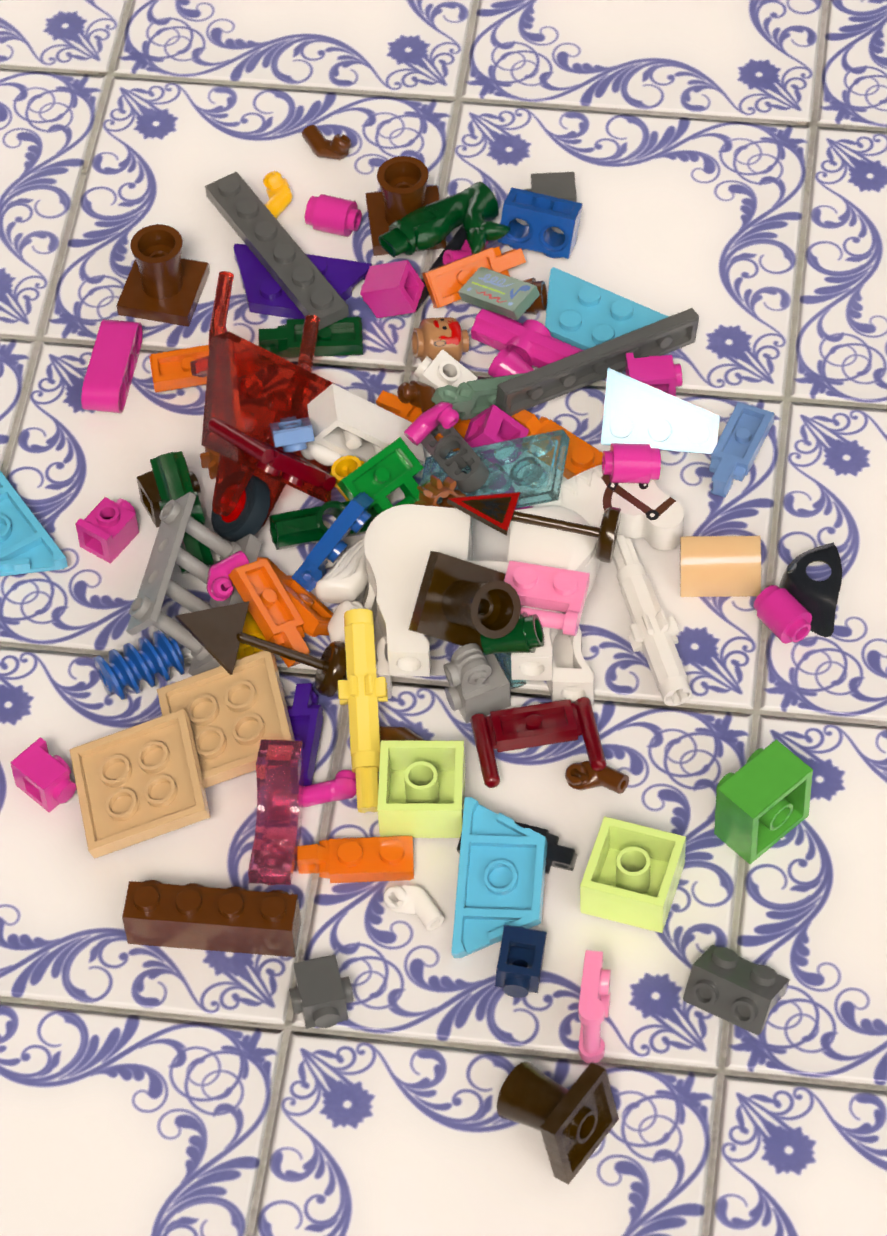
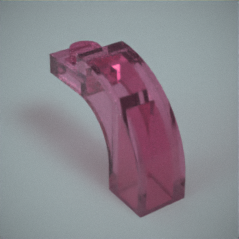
M261 739L256 761L257 817L254 843L248 868L249 883L291 885L293 872L297 871V846H300L303 742Z

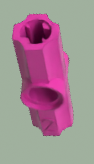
M483 308L477 314L471 329V338L500 351L502 349H506L509 352L514 350L531 367L534 365L540 368L583 351L552 337L549 330L536 320L529 319L522 324Z

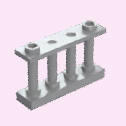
M189 492L177 500H170L161 510L159 516L161 520L160 527L138 596L129 609L131 618L126 632L133 636L151 625L155 626L191 650L193 658L188 673L195 676L221 665L183 625L160 611L165 595L190 612L242 603L244 601L233 583L234 589L229 598L224 601H216L211 598L209 604H207L170 579L176 563L207 584L210 567L180 547L184 533H188L220 556V561L238 551H242L248 558L249 563L257 561L262 541L252 534H248L236 542L232 541L229 543L190 516L196 495Z

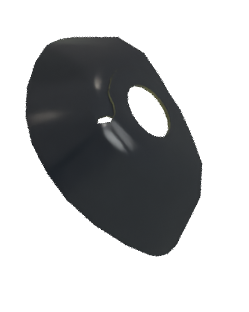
M834 542L813 548L797 556L787 566L779 584V588L787 589L811 613L810 631L823 637H830L834 632L835 611L842 584L841 559ZM820 561L828 564L832 572L828 579L815 581L806 574L807 566L812 562Z

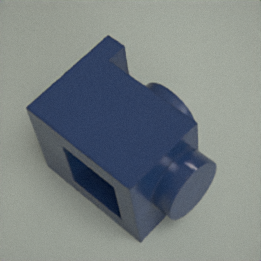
M504 925L495 987L503 988L505 994L516 998L526 997L529 992L538 993L545 952L546 931Z

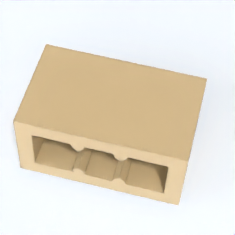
M680 537V597L758 596L761 591V537Z

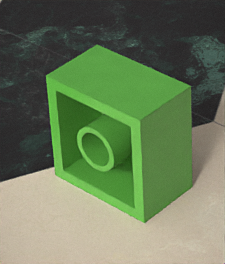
M777 739L765 749H757L741 769L736 773L730 772L726 774L716 787L714 834L747 863L752 864L809 816L813 769Z

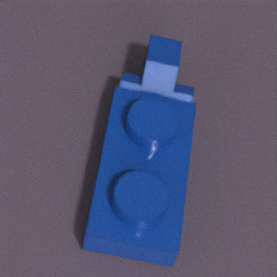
M360 492L354 497L291 578L308 592H311L316 587V583L326 574L325 565L328 563L327 560L334 563L347 548L348 544L343 540L349 532L353 530L357 534L371 518L372 515L367 510L374 500L365 492Z

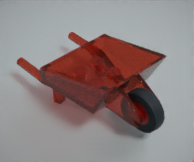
M221 271L218 275L209 330V355L191 361L190 366L193 376L202 378L207 376L201 445L220 454L212 500L211 523L214 532L230 542H236L248 534L254 536L265 525L285 485L325 503L331 501V490L326 491L308 482H304L302 487H299L282 478V471L276 477L258 468L256 465L259 460L212 433L208 429L209 420L213 417H218L248 436L275 446L272 440L270 423L280 422L281 418L296 416V419L309 418L307 404L333 382L312 373L320 318L315 315L305 316L298 365L230 331L227 332L226 321L234 274L228 271ZM301 450L293 452L305 459L301 454ZM315 459L307 460L328 474L331 473L332 466L322 465Z

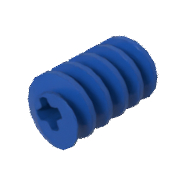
M158 630L153 632V644L143 636L138 639V650L130 643L123 645V657L117 650H110L108 652L109 664L100 655L94 657L97 672L107 694L110 696V693L114 692L121 700L126 699V686L129 685L138 694L140 693V680L144 679L152 688L155 686L156 673H159L165 681H169L170 667H174L180 675L185 674L184 659L177 641L170 636L167 638Z

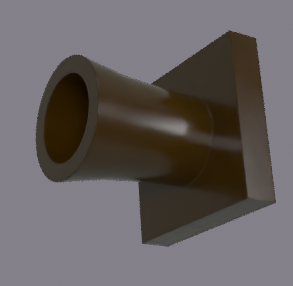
M431 551L408 630L459 646L476 643L484 652L480 641V634L492 639L501 638L509 634L516 626L520 617V599L516 590L510 584L504 582L505 573L440 552Z
M522 1062L505 1079L497 1100V1113L501 1118L541 1131L553 1175L568 1185L619 1120L607 1071L593 1062L587 1066L569 1090L546 1076L530 1062Z

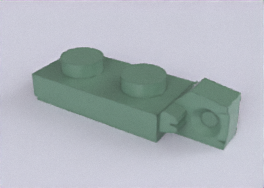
M525 373L473 380L467 383L462 382L458 388L446 385L436 389L431 401L435 404L443 401L449 402L453 405V409L459 413L461 420L472 419L491 405H496L498 384Z

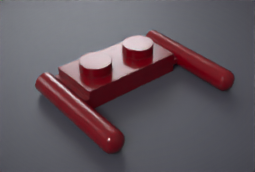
M213 417L208 422V429L212 433L259 460L256 466L265 472L278 477L280 471H282V478L299 487H302L304 482H308L326 491L334 488L336 484L334 476L293 452H284L282 446L275 447L254 437L252 438L218 417Z
M587 697L579 698L575 703H571L569 699L491 711L490 716L478 713L470 718L483 781L488 788H495L500 783L493 749H497L498 753L578 740V736L582 735L591 769L602 771L606 767V759L590 699Z

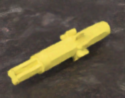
M352 609L344 613L347 680L337 681L338 700L340 705L348 704L352 772L356 775L358 812H377L380 764L378 702L388 701L387 683L385 677L377 678L373 611L369 609Z

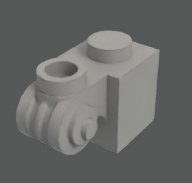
M470 643L455 651L451 657V662L444 664V672L449 682V687L445 688L448 703L453 711L459 709L466 723L470 722V718L475 714L481 713L487 716L491 711H498L511 706L510 682L494 654L484 656L478 644Z

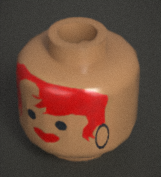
M452 317L425 318L421 321L418 328L413 329L412 350L415 358H420L421 362L427 356L434 360L443 349L460 362L462 353L469 350V335L467 330H461L458 320Z

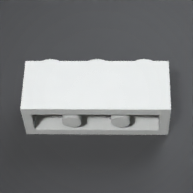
M333 383L307 404L309 420L313 427L314 442L343 456H355L365 463L401 437L421 465L425 462L423 445L421 443L418 446L414 445L404 434V431L412 422Z

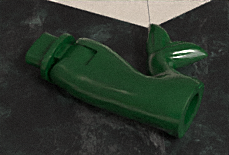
M477 182L455 195L419 207L408 213L400 220L392 223L389 226V231L380 235L378 240L381 247L392 257L402 253L412 255L415 253V250L420 252L434 247L443 241L454 229L463 225L467 232L466 237L472 253L478 254L484 249L486 241L498 240L509 233L510 227L492 222L499 214L497 199L487 185L483 182Z

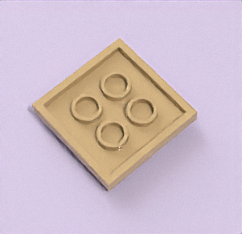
M261 651L236 660L232 675L222 666L157 689L162 716L184 708L190 718L204 788L298 755L278 667L273 653Z
M184 708L69 749L88 851L94 859L211 818L190 718Z

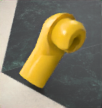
M272 171L265 175L263 179V184L267 187L266 192L269 197L265 206L277 219L291 203L292 192L287 180L282 178L280 172Z

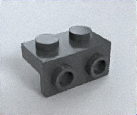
M712 944L693 964L683 1000L759 1035L765 1028L770 1010L785 995L790 979L777 974L769 966L757 965L739 957L735 951L729 948L717 947Z

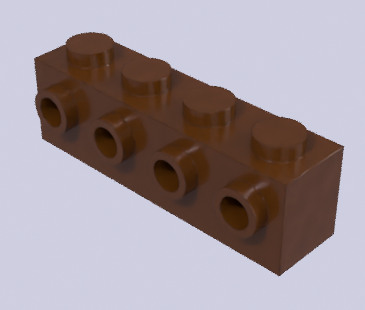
M146 880L144 882L129 881L122 916L128 944L296 957L301 926L298 894H289L282 890H272L269 892L249 891L241 887H229L227 889L211 888L196 883L173 885L163 884L156 880Z

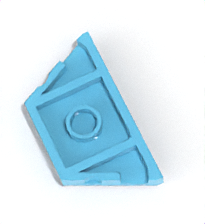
M553 267L550 270L545 327L549 330L552 337L581 350L589 349L668 317Z
M0 471V577L61 570L68 567L65 555Z
M465 797L451 952L453 958H463L502 941L504 925L530 929L541 924L547 854L546 837L530 828H523L517 825L513 819L502 813L497 814L485 808L472 797Z

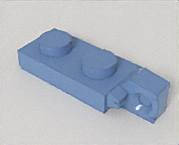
M741 402L737 403L711 454L709 471L714 473L712 477V494L726 498L734 479L743 481L745 475H748L774 423L775 413Z
M296 416L281 418L280 422L270 423L273 443L275 447L282 446L284 452L307 449L306 442L315 441L313 427L308 417L296 419Z

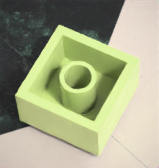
M381 740L377 808L380 837L460 838L465 796L464 741Z
M604 816L580 885V913L663 933L685 865L686 836Z

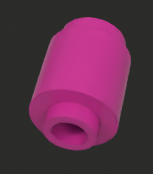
M324 194L319 195V197L311 196L305 210V223L312 225L314 230L349 237L353 231L358 230L362 218V212L358 210L355 201Z
M611 443L610 451H603L602 473L603 475H609L610 483L649 484L650 480H659L661 470L659 448H651L650 444Z
M771 585L765 588L755 599L753 606L757 611V617L781 642L785 644L799 642L810 632L811 613L787 589Z

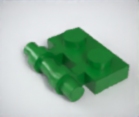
M399 437L343 478L337 485L349 501L360 492H365L374 500L368 510L373 507L379 515L391 507L414 504L419 501L420 492L417 489L419 485L413 477L423 470L424 467L401 437ZM428 480L427 482H425V483H424L423 485H421V486H424L425 484L429 483L430 480ZM400 488L405 498L393 506L387 496Z

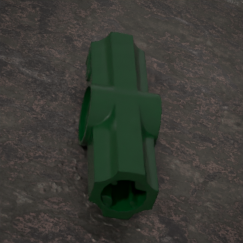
M170 452L151 459L150 464L161 499L158 501L160 511L170 500H177L183 495L192 492L196 495L190 516L202 525H205L206 522L197 491H193L190 473L183 452ZM185 532L180 547L207 566L211 567L214 565L210 549ZM179 566L182 574L189 573Z
M329 501L318 507L271 515L269 517L270 534L276 550L318 543L328 530L323 524L322 515L330 514L337 519L350 501ZM373 507L367 512L372 516L357 534L351 530L346 537L366 534L369 524L378 516L376 510Z

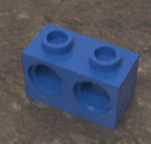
M511 187L503 203L500 224L510 227V231L504 237L498 239V243L507 244L516 250L521 248L522 250L528 249L541 252L550 258L563 257L569 259L577 241L583 204ZM516 219H522L528 225H522L518 223ZM551 227L561 229L563 234L553 231Z

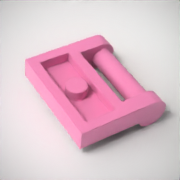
M509 561L504 582L510 584L516 590L522 606L566 613L521 607L520 614L524 612L528 616L536 614L541 621L542 627L563 630V634L576 636L589 587V573Z
M589 950L585 951L578 1007L579 1020L581 1021L579 1056L586 1063H597L602 1060L605 1054L604 1041L600 1038V1025L604 1018L609 1017L611 970L603 969V952Z

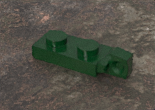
M345 317L318 331L314 329L307 319H287V324L278 326V328L259 329L260 355L285 358L363 355L362 318Z

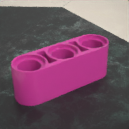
M108 319L101 321L82 386L81 403L84 410L111 413L123 412L142 346L143 330L141 323Z

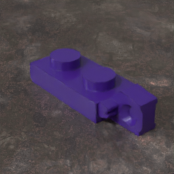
M312 683L296 684L293 705L287 706L298 755L270 765L268 780L272 787L312 785L324 718L323 707L318 705L319 696L315 693Z

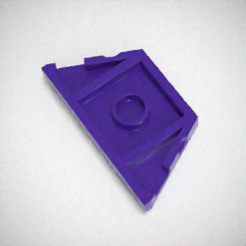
M235 243L233 247L234 257L239 268L240 279L245 290L249 311L291 319H306L247 245ZM306 254L344 301L352 296V288L362 279L365 280L368 269L372 266L371 263Z

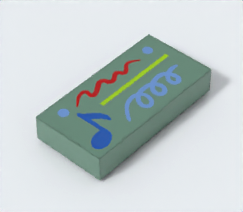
M480 267L458 291L462 301L518 320L540 295L535 285L484 267Z

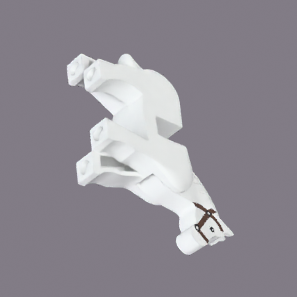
M602 465L583 471L559 484L542 497L533 508L515 510L516 512L600 528L604 511L609 507L621 509L618 535H624L625 538L630 539L644 538L653 548L665 551L672 550L680 544V537H683V507L679 502L660 490L655 480H650L649 484L610 483L609 475H603ZM414 504L398 505L383 511L370 523L365 537L348 548L332 569L316 583L315 593L318 599L328 603L352 602L364 592L367 585L368 596L363 609L373 611L377 678H386L387 698L391 699V675L430 677V644L423 634L408 629L431 551L440 552L505 574L509 561L589 573L588 595L593 588L600 560L596 557L598 538L511 521L507 562L493 560L473 561L472 517L457 508ZM521 605V607H526V608H532V609H538V610H544V611H551V612H557V613L566 614L565 612H559V611H553V610H547V609H540V608H534V607H528V606H522V605ZM580 626L576 636L563 634V630L542 627L544 632L543 647L536 648L534 653H511L512 680L546 681L552 702L570 699L571 703H575L577 699L587 697L590 699L591 705L594 706V672L589 668L582 654Z

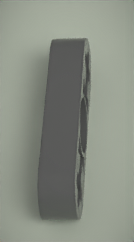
M440 423L421 442L447 476L457 482L456 486L460 491L465 493L474 492L486 483L489 477L488 468L454 427L445 429ZM440 433L443 438L437 442L434 437ZM460 448L453 457L445 459L452 450ZM466 466L471 469L468 474L462 471Z

